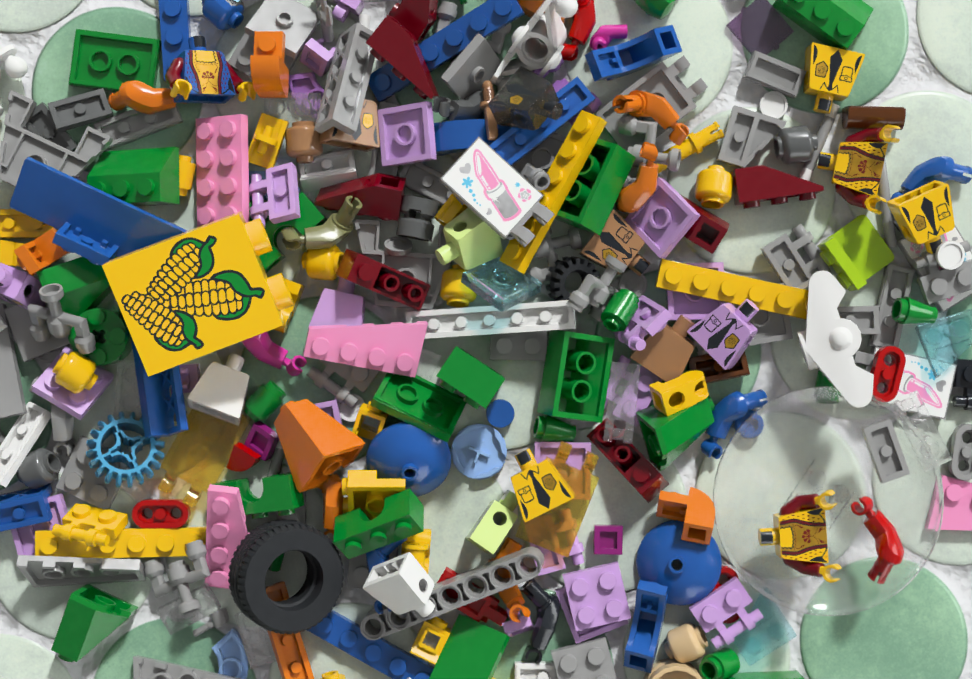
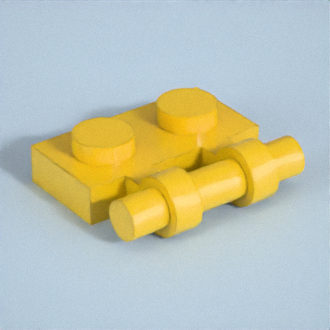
M76 503L62 518L63 525L55 524L53 526L52 534L60 536L64 541H83L86 545L92 547L97 545L108 546L110 538L116 539L128 524V514Z

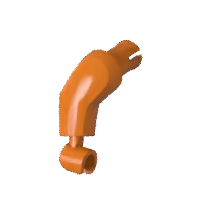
M136 80L122 83L119 91L110 94L108 97L110 107L116 111L128 106L141 113L153 114L176 107L174 98L170 96V88H152Z
M634 90L628 95H617L613 99L612 106H620V108L614 109L616 113H629L634 117H652L664 129L670 126L673 131L670 133L669 139L678 146L683 143L689 134V129L686 125L677 123L680 116L664 97L645 91Z
M643 142L639 157L647 159L646 163L641 162L639 164L635 181L620 191L616 203L618 202L616 208L619 211L627 213L636 212L655 193L659 165L654 164L658 156V150L654 144Z
M337 473L328 475L330 480L317 487L323 493V527L326 529L323 534L325 535L328 533L334 534L335 517L343 514L344 495H342V478Z
M506 537L495 558L492 557L487 563L519 551L522 545L510 537ZM506 568L497 569L500 577H511L510 572ZM518 585L498 592L507 608L510 609L509 616L512 621L521 623L518 618L520 610H522L525 617L530 616V610L522 606L525 600Z

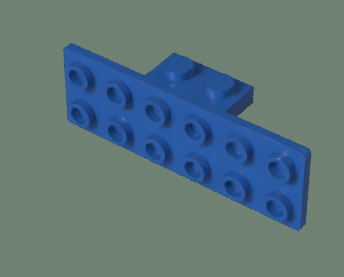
M27 157L24 160L10 201L11 208L58 229L52 243L61 246L63 250L69 253H76L87 258L95 265H103L109 260L114 259L115 256L120 257L187 231L31 157Z

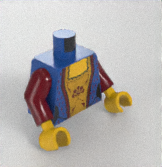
M204 36L190 37L188 39L189 49L184 50L177 58L173 59L165 74V79L171 89L170 96L174 98V103L225 104L236 93L238 94V100L244 102L247 96L255 100L257 94L252 82H244L236 74L228 61H226L224 53L207 50Z

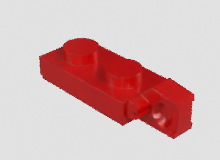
M446 567L437 583L454 577L458 573ZM472 582L474 587L481 589V587ZM446 589V594L450 598H458V593L454 589ZM494 595L457 608L477 622L481 620L487 623L490 619L501 627L508 617L507 611L498 605L500 601Z

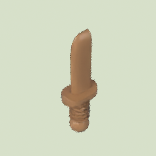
M487 80L482 84L484 101L480 102L479 106L481 110H484L487 139L495 141L498 137L496 111L500 110L501 107L500 104L491 103L495 101L493 83Z

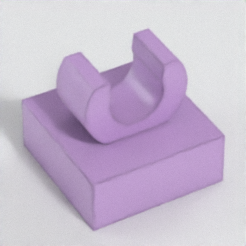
M333 0L337 5L332 14L334 18L344 23L350 12L359 16L364 8L362 0Z
M311 38L305 44L299 61L322 78L329 70L334 57L335 47L328 51L323 47L325 41L323 38L317 41Z
M199 364L179 365L183 393H190L199 381Z
M519 611L518 618L521 623L514 622L511 619L502 623L505 634L513 637L533 630L534 626L531 617H521Z

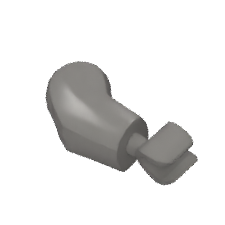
M37 376V377L33 380V382H32V384H31V386H30L31 388L29 389V391H30L31 393H34V392H32V385L37 381V379H38L40 376ZM50 402L53 440L59 441L54 447V454L58 457L61 456L62 446H65L67 457H70L75 448V445L68 441L73 437L74 416Z

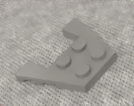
M11 90L8 96V114H5L4 138L0 145V180L16 187L24 160L27 157H31L71 177L77 178L112 143L113 139L87 126L77 148L72 152L24 129L37 103Z
M355 219L354 224L362 254L430 284V289L421 309L433 310L440 293L442 274L450 268L452 261L442 265L435 254L409 253L403 256H394L385 251H380L381 221ZM439 225L438 249L446 244L443 232L444 226ZM372 291L376 306L411 308Z

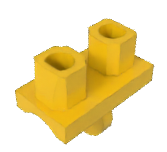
M261 113L248 150L249 163L266 169L275 166L285 138V131L289 126L288 121Z

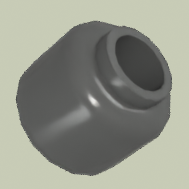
M805 125L783 128L779 131L778 136L774 137L776 158L781 159L787 165L811 160L813 151L818 149L816 134H811L809 128Z
M38 448L27 454L16 475L18 480L31 489H38L54 482L58 478L61 462L54 452L46 448Z

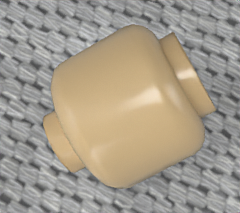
M690 622L668 631L667 643H664L668 657L670 659L675 658L680 664H687L705 655V648L708 647V640L702 628Z

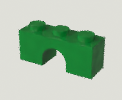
M303 192L299 194L300 218L273 224L269 220V215L265 219V230L273 251L259 256L266 273L286 257L277 246V237L283 229L293 227L304 235V228L320 226L327 221V218Z
M291 472L262 478L263 494L261 498L256 497L251 492L248 478L226 480L212 484L239 488L245 515L251 514L252 519L268 517L269 512L274 511L278 512V516L294 514L295 508L304 505L303 492L299 493L296 489Z
M409 488L386 497L382 512L373 520H370L361 508L336 516L333 543L347 559H351L424 532V505Z

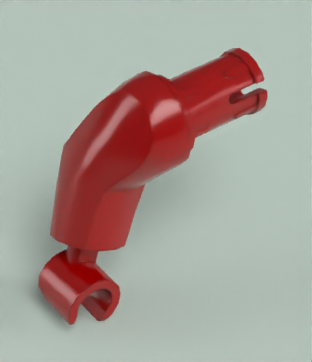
M577 0L578 10L572 16L573 22L568 34V38L572 42L571 44H563L565 46L561 51L563 60H576L579 52L578 45H585L596 24L594 0Z
M863 496L859 500L864 508L855 501L851 504V510L858 516L864 514L867 516L864 525L875 539V549L878 555L867 575L872 581H875L878 576L877 583L884 584L892 567L902 562L904 549L896 528L879 509L876 511L872 510L873 501L870 497Z

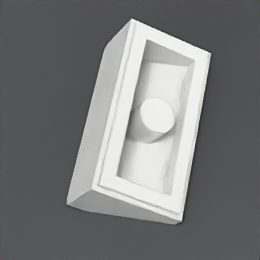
M354 150L321 154L318 157H314L313 163L299 164L300 182L303 191H317L324 187L358 179Z

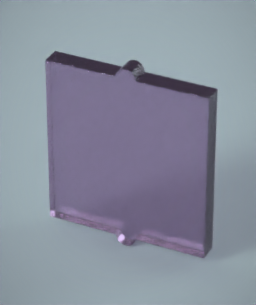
M755 0L748 7H742L741 13L726 25L750 54L754 50L766 55L772 50H778L779 44L794 32L768 0Z

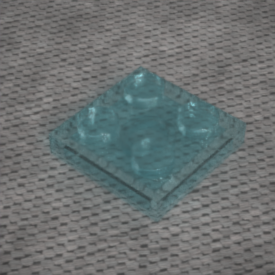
M501 256L463 272L461 282L501 312L540 293L542 283L527 272L523 274L499 261Z

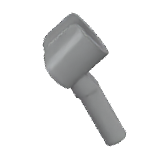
M221 608L210 613L212 621L193 630V635L197 637L209 629L219 628L229 621L227 609Z

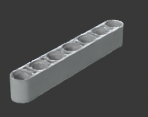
M526 547L434 584L429 599L435 604V608L427 617H422L416 610H412L406 613L407 618L402 619L393 611L389 612L384 604L382 605L383 614H378L373 608L360 624L361 633L369 640H378L538 576L544 565V554L536 547ZM526 557L533 558L537 562V567L528 568L525 566L523 559ZM506 568L510 572L511 577H500L497 569ZM479 578L483 581L485 587L481 589L474 587L471 579ZM446 589H454L458 593V598H450L446 594ZM370 619L378 620L381 624V628L378 629L373 627L370 623Z

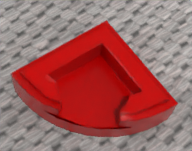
M238 442L233 446L226 468L242 472L256 465L262 456L241 442Z

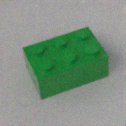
M598 139L555 219L601 235L636 157L618 144Z
M458 346L454 348L436 375L441 379L438 383L451 393H454L457 389L465 395L463 400L477 410L480 405L486 409L505 380L504 376Z

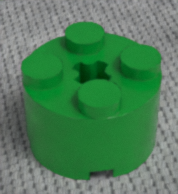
M94 308L79 315L80 317L87 318L90 333L94 334L96 340V349L89 354L82 355L95 362L96 365H111L124 360L132 351L131 335L121 312L111 309ZM72 327L68 340L73 351L78 352L74 343L76 332L75 328ZM100 332H105L103 336L106 340L105 342H100Z

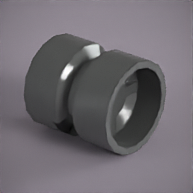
M403 195L401 212L404 214V217L398 221L396 235L432 242L435 226L431 223V220L435 219L434 216L437 214L439 202ZM416 213H421V220L415 219Z

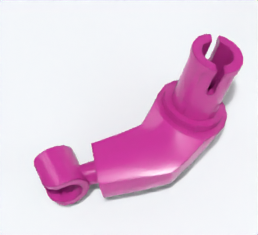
M267 332L242 341L247 350L257 360L277 369H281L282 365L286 366V371L291 376L299 375L303 370L298 367H304L307 364L306 359L300 355L294 356L292 359L286 358L288 350L272 342Z

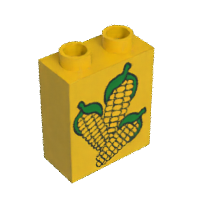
M242 211L114 258L102 265L148 377L283 326L284 317L281 310L293 306L294 302L282 273L267 277L259 256L271 252L273 249L260 218L246 223Z

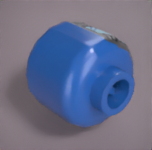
M202 0V13L216 28L222 31L230 28L235 29L242 23L244 19V4L241 0Z

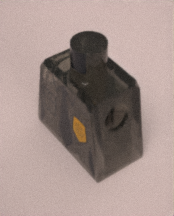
M522 66L488 104L497 124L533 131L537 130L547 118L559 119L563 112V105L559 103L552 83Z

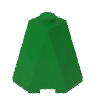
M79 257L36 272L42 287L53 283L62 285L64 296L60 299L62 311L79 316L87 310L96 308L112 291L102 265H95L85 257Z
M709 395L706 399L697 402V404L668 417L657 410L654 405L636 412L649 460L659 471L666 469L715 422L712 414L715 406Z
M86 584L71 593L51 650L58 653L57 656L64 661L78 662L135 614L138 607L97 587Z

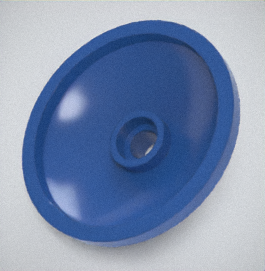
M402 422L383 429L374 437L367 450L366 467L367 470H377V479H405L406 490L410 488L418 497L435 490L446 479L451 467V452L446 441L416 426ZM407 469L414 470L412 472H406Z
M671 520L657 525L643 538L637 552V571L640 580L656 582L668 587L667 604L689 605L705 598L716 586L722 569L721 553L712 536L710 545L681 540L684 522ZM675 559L680 560L683 564L679 570L674 569L672 566V562Z

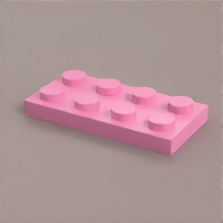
M235 114L196 119L197 227L242 211L245 222H249L248 115Z

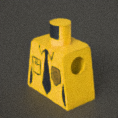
M814 42L806 48L804 65L806 74L804 76L803 92L816 96L813 111L830 114L833 100L843 101L848 98L865 54Z
M934 180L887 201V205L904 237L917 245L924 243L926 251L930 254L936 253L938 246L943 243L940 235L952 231L955 227L950 188L947 183Z
M530 448L514 456L521 472L513 475L511 481L524 522L575 498L573 490L549 458L537 463Z

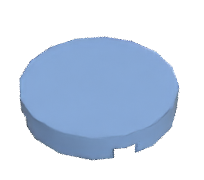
M477 423L468 425L459 431L453 440L451 455L453 463L460 473L468 478L482 480L490 478L500 471L506 460L507 448L505 440L498 430L490 425Z

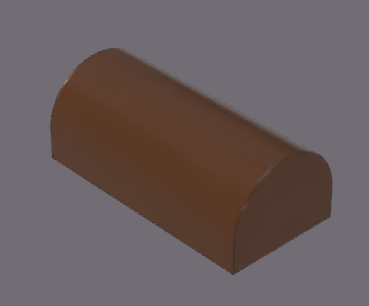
M845 106L842 108L843 129L865 130L883 128L888 124L900 127V129L894 130H902L906 117V109L904 107Z
M745 351L735 366L727 370L710 354L690 357L687 363L688 371L698 370L704 373L706 384L750 375Z

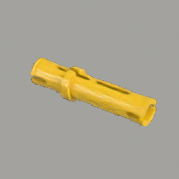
M715 121L695 134L693 132L688 134L687 139L680 146L674 145L662 153H669L673 148L681 149V160L694 153L699 154L703 152L704 147L720 138H724V133L722 129L717 131L720 126ZM658 164V174L668 168L667 165Z

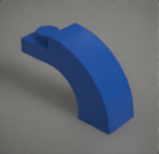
M673 25L652 29L637 38L618 45L592 50L585 54L594 81L604 79L609 81L662 62L682 52V48Z
M485 119L434 123L436 156L465 152L478 137L488 145L494 142L487 139ZM497 121V139L511 129V122Z
M639 580L634 616L625 648L623 666L648 673L652 672L668 599L667 586L656 582Z

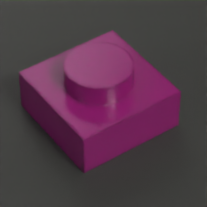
M261 421L253 423L244 445L261 455L263 461L271 459L279 442L277 432Z
M594 525L593 553L622 555L623 526Z

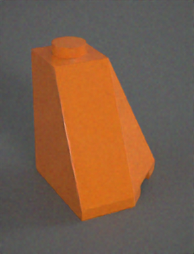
M308 399L285 403L280 408V413L274 422L296 489L299 493L322 486L330 480L328 475L334 473L340 466L346 468L353 463L365 445L361 438Z

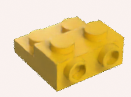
M348 470V478H342V495H348V497L343 498V514L361 508L368 518L373 520L382 512L386 497L406 490L405 479H377V470Z

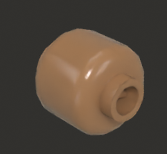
M312 121L293 122L292 127L285 131L286 153L289 157L296 158L299 164L313 163L314 157H318L323 153V144L319 143L320 133L314 130L315 124Z

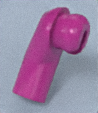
M627 24L600 26L590 39L591 49L606 48L612 39H627Z

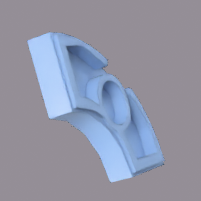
M233 628L212 647L218 659V674L247 679L249 670L248 653L243 639L237 630Z

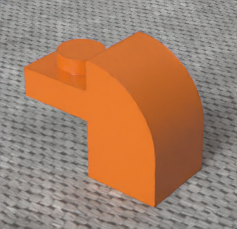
M283 31L254 32V53L250 55V70L254 90L260 98H288L289 69L284 63L286 35Z
M52 228L35 240L23 244L14 250L17 262L23 270L33 276L37 274L36 272L44 270L70 254L63 250L61 246L52 243L58 229Z
M690 487L689 495L660 490L656 516L683 521L681 540L710 545L715 519V506L709 496L693 487Z

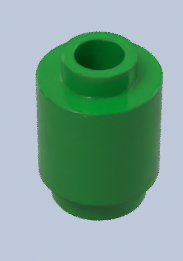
M620 289L613 294L601 314L603 325L608 330L617 332L624 331L638 309L639 299L637 295L627 289Z
M269 380L266 384L262 383L244 402L247 406L245 412L254 421L257 422L260 419L265 422L283 403L282 399L286 396V393L272 380Z
M722 648L706 655L699 665V671L704 679H726L739 671L740 660L732 649Z

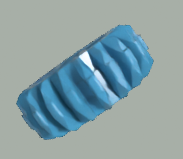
M122 411L119 412L118 420H115L112 415H108L109 424L107 425L105 422L99 421L98 427L101 431L92 429L90 435L94 439H89L86 442L87 447L91 448L86 451V457L93 459L89 462V467L91 469L99 467L95 472V476L99 478L107 474L104 483L109 484L114 478L116 479L117 488L121 487L122 481H127V487L132 488L133 479H136L140 485L144 484L143 474L150 479L153 478L154 473L150 468L159 470L161 464L157 460L164 459L165 455L162 451H159L165 447V442L157 441L161 437L145 438L142 417H140L139 421L135 420V412L130 413V419L124 418V412ZM123 430L134 431L140 435L129 437ZM113 434L116 444L108 449V453L102 455L101 448L103 443ZM121 442L123 446L127 445V449L129 446L131 447L130 457L128 454H124V451L120 453ZM149 445L150 453L147 459L141 465H138L136 454L142 451L144 446ZM108 462L112 464L122 462L126 464L128 470L115 468L108 464Z

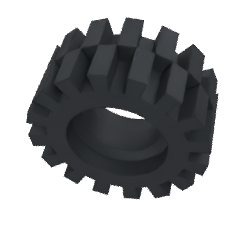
M574 256L562 257L563 261H555L556 267L551 266L548 270L552 272V275H546V280L550 281V284L546 285V290L551 291L548 294L549 297L554 299V301L569 300L568 297L571 293L567 292L565 288L567 276L572 272L579 273L582 284L588 274L595 277L600 276L599 271L594 270L596 266L589 263L588 260Z

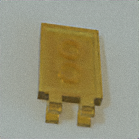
M191 409L187 417L189 430L178 433L160 468L167 472L157 489L166 494L171 493L179 477L192 484L182 502L190 507H195L202 492H207L210 484L218 482L228 464L234 444L240 442L252 419L242 414L240 424L237 426Z
M561 441L554 459L547 456L545 459H550L573 490L575 498L527 522H524L522 517L515 537L568 557L599 480L598 476L592 474L599 456L587 451L581 469L565 464L572 445Z

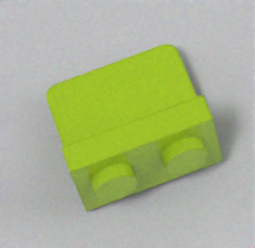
M865 215L857 216L817 245L821 251V258L828 266H832L837 273L836 277L839 283L849 291L862 288L867 284L866 280L894 260L893 252Z

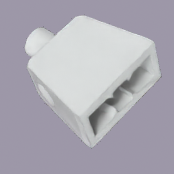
M230 353L225 365L211 362L187 399L188 407L239 426L249 386V375L240 372L245 359L237 354Z
M410 552L373 566L363 586L366 592L399 615L416 610L422 617H427L435 608V604L429 599L434 588V581Z

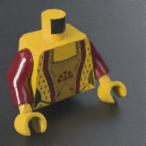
M888 124L883 128L865 129L847 136L844 142H840L837 154L820 152L817 168L834 171L831 183L835 185L836 192L850 205L868 209L877 215L882 214L881 211L875 209V205L879 201L886 203V199L877 195L888 143L885 142L898 143L900 139L891 138L892 130L900 129L899 126Z
M826 490L820 496L818 494L795 496L780 508L779 513L773 514L774 528L758 529L759 545H775V553L783 559L784 564L801 574L820 578L823 576L830 583L839 581V578L831 576L830 570L831 568L842 569L839 564L824 565V563H829L825 510H830L837 505V503L829 504L825 496H831L835 492L833 490Z

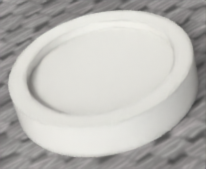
M777 91L766 93L759 101L760 113L777 119L781 118L788 108L786 97Z
M945 241L938 246L935 258L940 267L953 270L962 265L965 259V251L960 243Z
M352 394L358 399L353 408H350L344 402L342 404L338 403L341 418L346 421L354 422L362 403H365L363 398L357 394Z

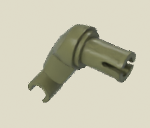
M347 196L338 213L330 215L323 225L304 228V235L298 236L294 228L284 229L282 231L284 236L282 241L285 247L293 251L299 248L301 244L305 245V249H327L335 246L352 232L354 228L352 221L362 208V202L355 197L353 202L350 203L353 196Z

